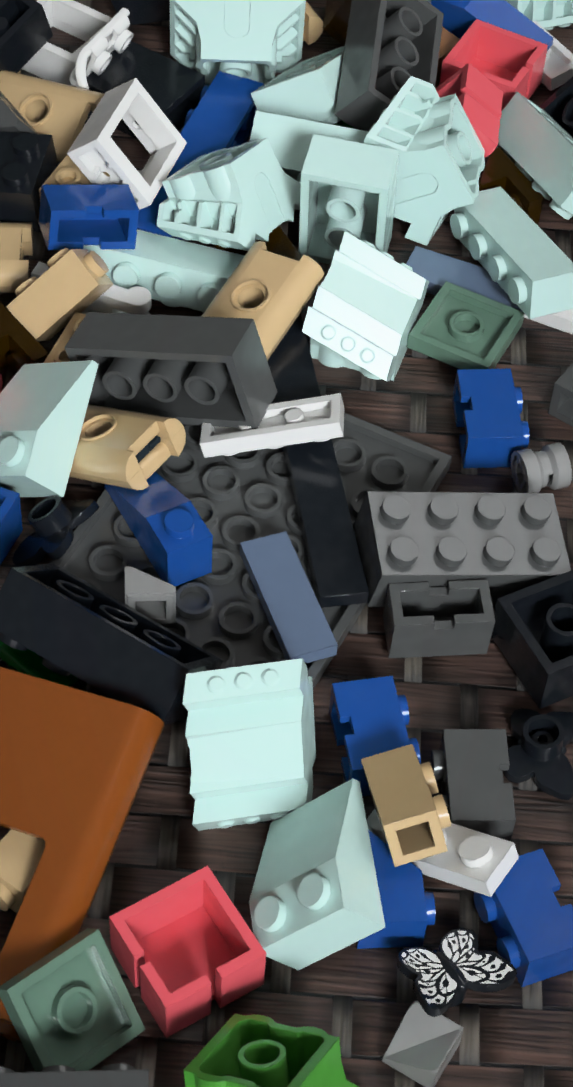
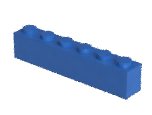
M218 71L210 86L205 85L203 87L195 110L190 109L187 113L184 128L180 132L187 144L167 178L201 155L246 143L251 135L255 112L257 111L250 93L263 86L264 83ZM162 185L152 204L139 210L137 229L188 242L189 240L171 236L156 226L159 204L168 198Z

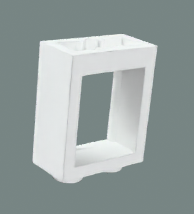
M37 0L43 6L50 28L55 27L86 42L73 53L47 42L21 69L45 80L71 85L69 76L75 67L80 50L112 17L74 0Z
M134 78L104 94L71 145L67 155L91 184H128L140 210L152 204L163 185L162 181L169 175L187 142L137 78ZM121 119L151 155L141 173L137 171L111 138Z

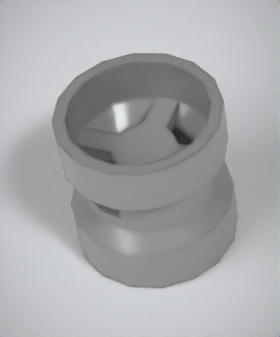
M562 443L546 444L540 451L535 452L528 448L517 450L511 455V473L518 493H539L546 486L552 490L570 486L572 480L571 462Z

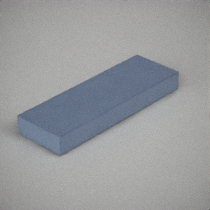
M415 246L406 262L408 266L412 267L413 272L429 281L426 293L436 295L447 281L522 311L517 304L510 300L509 295L502 287L491 279L484 267Z
M284 531L241 542L240 556L285 660L303 658L306 664L337 655L338 644L287 532Z

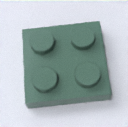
M446 281L409 333L407 348L461 370L494 369L522 327L525 313Z
M85 929L0 986L1 1001L35 1072H40L41 1069L52 1065H65L74 1068L76 1071H89L146 1030L99 929Z

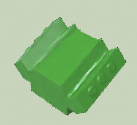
M234 1014L183 1070L185 1087H359L345 1077L339 1037L328 1035L326 1031L317 1027L303 1026L297 1028L279 1024L270 1017L258 1014L246 1016Z

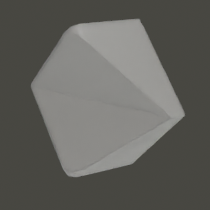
M124 566L125 605L159 624L176 623V586L134 567Z
M415 1000L407 1010L383 1056L382 1062L424 1087H435L460 1045L464 1027L443 1015L429 1016L419 1002Z

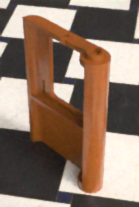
M0 667V826L43 839L45 841V849L0 953V986L81 932L165 726L159 717L140 707ZM0 998V1036L21 1043Z

